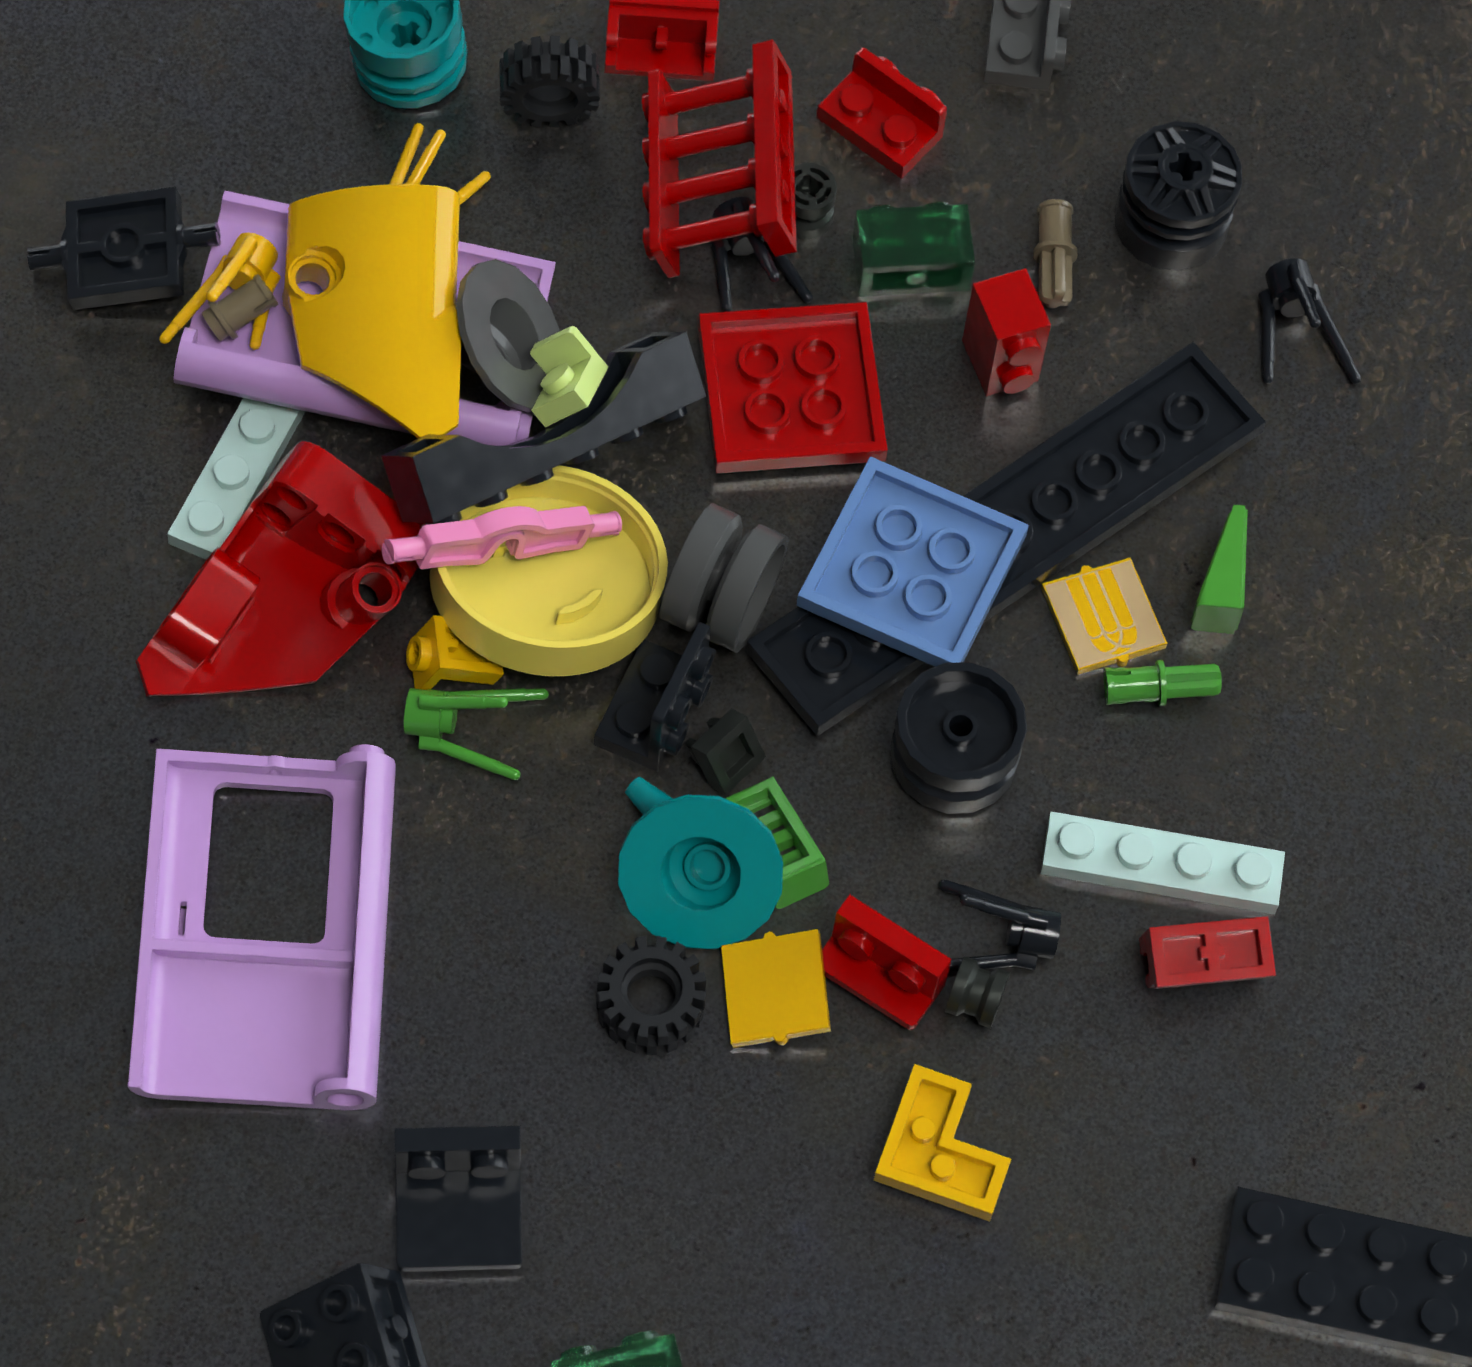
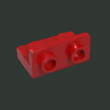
M862 47L854 55L852 71L818 105L816 118L902 179L943 137L947 107L932 90L917 86L899 73L897 67L890 60L882 56H876Z
M850 894L836 912L832 936L822 949L825 977L908 1030L916 1028L945 987L952 960Z

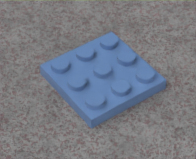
M870 456L798 594L796 606L936 667L943 663L964 662L1027 535L1029 525Z

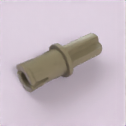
M1061 199L1046 200L1039 204V208H1037L1039 244L1033 250V258L1039 264V298L1041 302L1045 303L1047 308L1051 309L1070 304L1072 300V263L1077 260L1078 250L1072 244L1073 206Z

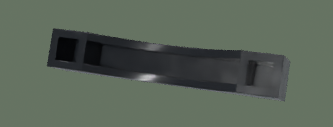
M653 332L609 352L605 360L608 369L589 406L554 423L535 436L508 445L493 446L482 444L460 435L428 434L381 455L402 522L427 523V525L460 521L462 519L460 511L473 505L475 507H486L499 503L508 498L507 489L515 485L529 486L546 481L554 476L552 468L566 462L567 465H573L591 460L599 455L597 447L605 443L618 444L633 440L644 433L642 426L652 421L664 423L686 415L687 405L706 397L687 332Z

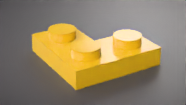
M914 1064L873 1181L990 1222L1011 1158L954 1139L972 1084Z

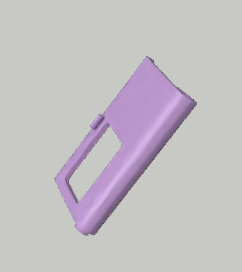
M224 190L218 219L221 245L211 246L201 286L215 271L222 257L229 253L240 234L246 232L255 233L269 240L278 252V259L272 269L281 277L273 291V295L279 305L269 309L261 346L259 349L253 350L250 347V339L254 320L236 331L238 334L236 339L233 340L229 336L220 341L201 314L210 308L208 300H206L192 316L190 327H185L175 363L174 383L412 434L389 416L353 393L318 375L301 369L292 318L284 308L282 301L285 286L288 207L290 204ZM458 241L457 297L460 281L472 266L497 259L516 266L536 284L548 302L556 262ZM303 281L297 284L302 291L311 295L324 292L318 284L311 281ZM228 286L215 302L217 303L235 290ZM459 399L458 427L446 435H460L486 445H508L529 438L533 413L507 406L502 400L496 405H486Z
M366 744L351 747L349 752L340 755L336 761L289 758L277 755L259 756L156 749L128 1081L130 1091L137 1095L154 1099L332 1110H360L369 1108L376 1103L396 772L394 759L385 755L382 748ZM229 787L319 793L331 798L333 813L324 938L320 942L311 944L216 938L206 934L204 930V914L213 798L218 789Z

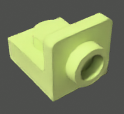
M569 326L535 343L530 351L532 358L546 373L540 384L543 389L531 411L543 426L547 427L587 408L599 387L608 366L575 326Z

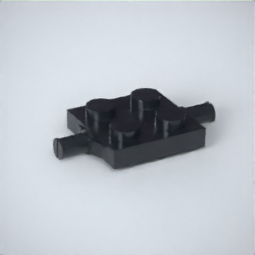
M176 186L66 201V227L60 244L35 248L29 247L27 249V259L31 271L63 266L67 273V299L73 310L184 295L183 264L187 257L188 249L220 246L221 234L217 222L189 227L184 226L182 222L181 196Z

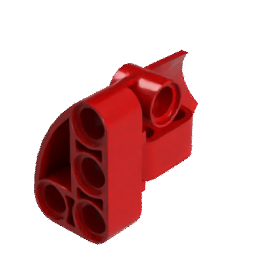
M299 442L282 458L220 548L217 547L207 558L136 659L146 696L235 693L315 683L376 622L399 604L403 590L419 568L416 560L396 562L388 565L382 556V543H385L384 540L417 536L420 529L426 524L402 522L396 501L322 447L311 442ZM359 584H365L375 591L378 597V606L367 604L361 598Z

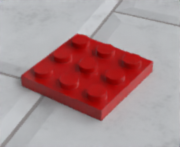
M867 302L699 313L698 329L716 474L867 463L870 456L880 461H886L888 449Z

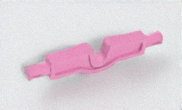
M524 506L506 507L487 512L470 520L425 525L420 529L418 535L414 537L385 539V543H382V556L388 565L396 562L416 560L420 569L480 565L487 562L497 548L506 541L505 544L510 554L514 555L516 559H524L553 552L580 549L585 545L588 538L619 535V532L622 530V520L616 511L590 515L586 506L537 511L534 508Z

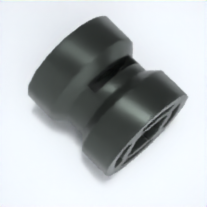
M816 163L795 165L796 237L799 239H814L827 232L833 222L837 182L833 174Z

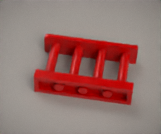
M773 39L752 44L753 68H748L746 75L674 92L660 69L648 71V92L642 95V107L648 122L649 137L643 138L642 150L645 162L649 168V182L643 183L642 192L644 203L649 213V227L643 230V243L648 258L651 261L656 260L667 278L680 276V249L754 233L757 237L763 236L775 257L797 252L792 71ZM751 97L754 101V112L748 113L747 120L678 135L679 113ZM751 141L755 145V157L749 158L748 165L679 180L678 158ZM753 187L756 191V203L750 204L748 211L679 226V203Z

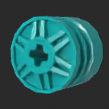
M345 0L343 19L350 43L353 68L360 86L376 101L394 108H420L439 102L457 87L466 71L467 45L465 42V32L462 27L459 0Z

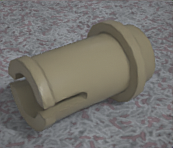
M256 274L253 276V279L217 303L208 301L210 308L201 314L220 341L229 336L234 340L238 337L237 330L270 308L276 307L279 303L261 276Z

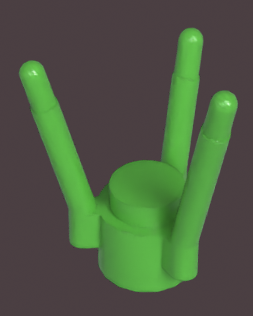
M410 688L404 711V733L406 735L419 736L418 748L420 750L438 751L494 774L518 780L521 775L518 769L442 739L443 733H454L458 709L505 708L508 702L545 700L548 698L549 692L543 688L471 691Z

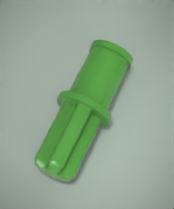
M1156 660L1155 665L1130 668L1106 667L1103 672L1106 705L1127 704L1131 702H1158L1159 707L1166 706L1167 699L1215 696L1221 693L1222 688L1221 671L1216 664L1165 667L1163 660Z

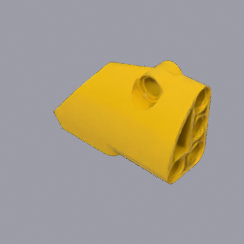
M385 184L339 189L292 202L288 207L285 286L282 301L284 308L292 318L301 369L318 375L353 393L399 423L418 439L428 434L446 435L457 428L459 422L461 336L456 309L459 194L448 187L436 185ZM303 281H311L318 284L324 292L311 295L302 291L297 284Z

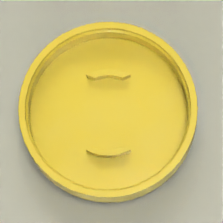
M558 465L552 468L554 476L546 481L529 486L515 485L507 489L508 498L499 503L486 507H475L473 505L460 511L462 515L460 521L474 519L493 510L514 506L530 507L537 511L586 506L590 515L608 513L610 511L618 512L622 520V530L619 532V535L588 538L585 545L580 549L553 552L524 559H516L514 555H511L505 541L497 548L489 560L483 564L430 568L429 575L433 600L439 614L443 616L450 630L465 645L484 658L503 667L541 676H572L594 672L620 661L634 651L648 636L656 621L668 567L667 553L662 535L652 517L637 500L619 486L600 476L577 468Z

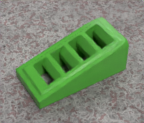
M1233 505L1232 511L1227 516L1192 615L1191 629L1195 631L1234 634V631L1238 629L1244 610L1248 517V510L1245 509V505Z
M774 777L725 798L749 809L752 813L773 805L774 811L758 817V819L770 831L782 825L784 826V829L773 833L780 852L793 846L796 848L782 855V894L776 904L777 909L787 907L825 889L829 885L825 858Z

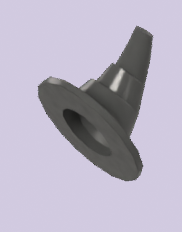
M497 259L478 263L472 266L460 281L456 302L459 333L461 336L460 363L470 371L478 373L486 387L507 406L531 412L543 389L540 384L546 373L532 358L530 351L535 343L559 332L558 324L551 307L536 284L516 266Z

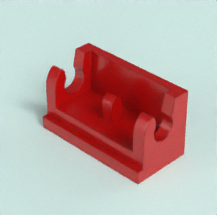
M609 0L605 73L648 76V71L660 69L665 78L714 81L720 0Z
M1268 916L1149 927L1139 938L1140 954L1148 958L1149 975L1145 977V983L1148 988L1161 989L1274 978L1276 976Z

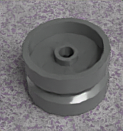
M711 503L704 509L694 524L673 567L663 596L660 619L691 632L697 627L699 622L703 623L708 616L706 625L711 626L709 641L738 653L754 632L773 593L786 557L789 538L780 532L759 524L745 534L742 539L743 525L739 514Z

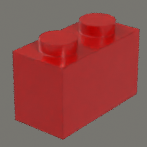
M1026 268L973 283L962 342L986 396L1003 391L1007 394L1018 393L1029 388L1034 382L1039 381L1051 323Z

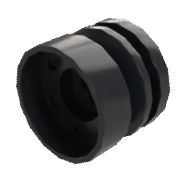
M1174 121L1154 126L1137 138L1126 159L1123 180L1115 205L1114 226L1122 245L1136 259L1157 269L1182 271L1202 266L1217 255L1228 236L1233 219V211L1237 205V199L1242 187V165L1235 148L1220 133L1201 124Z

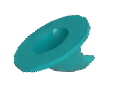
M635 778L627 787L625 794L643 816L632 824L619 850L618 885L630 913L652 935L666 937L668 942L673 944L679 942L686 948L717 949L721 945L745 940L769 920L782 894L783 859L772 832L749 809L720 796L686 794L673 799L643 778Z

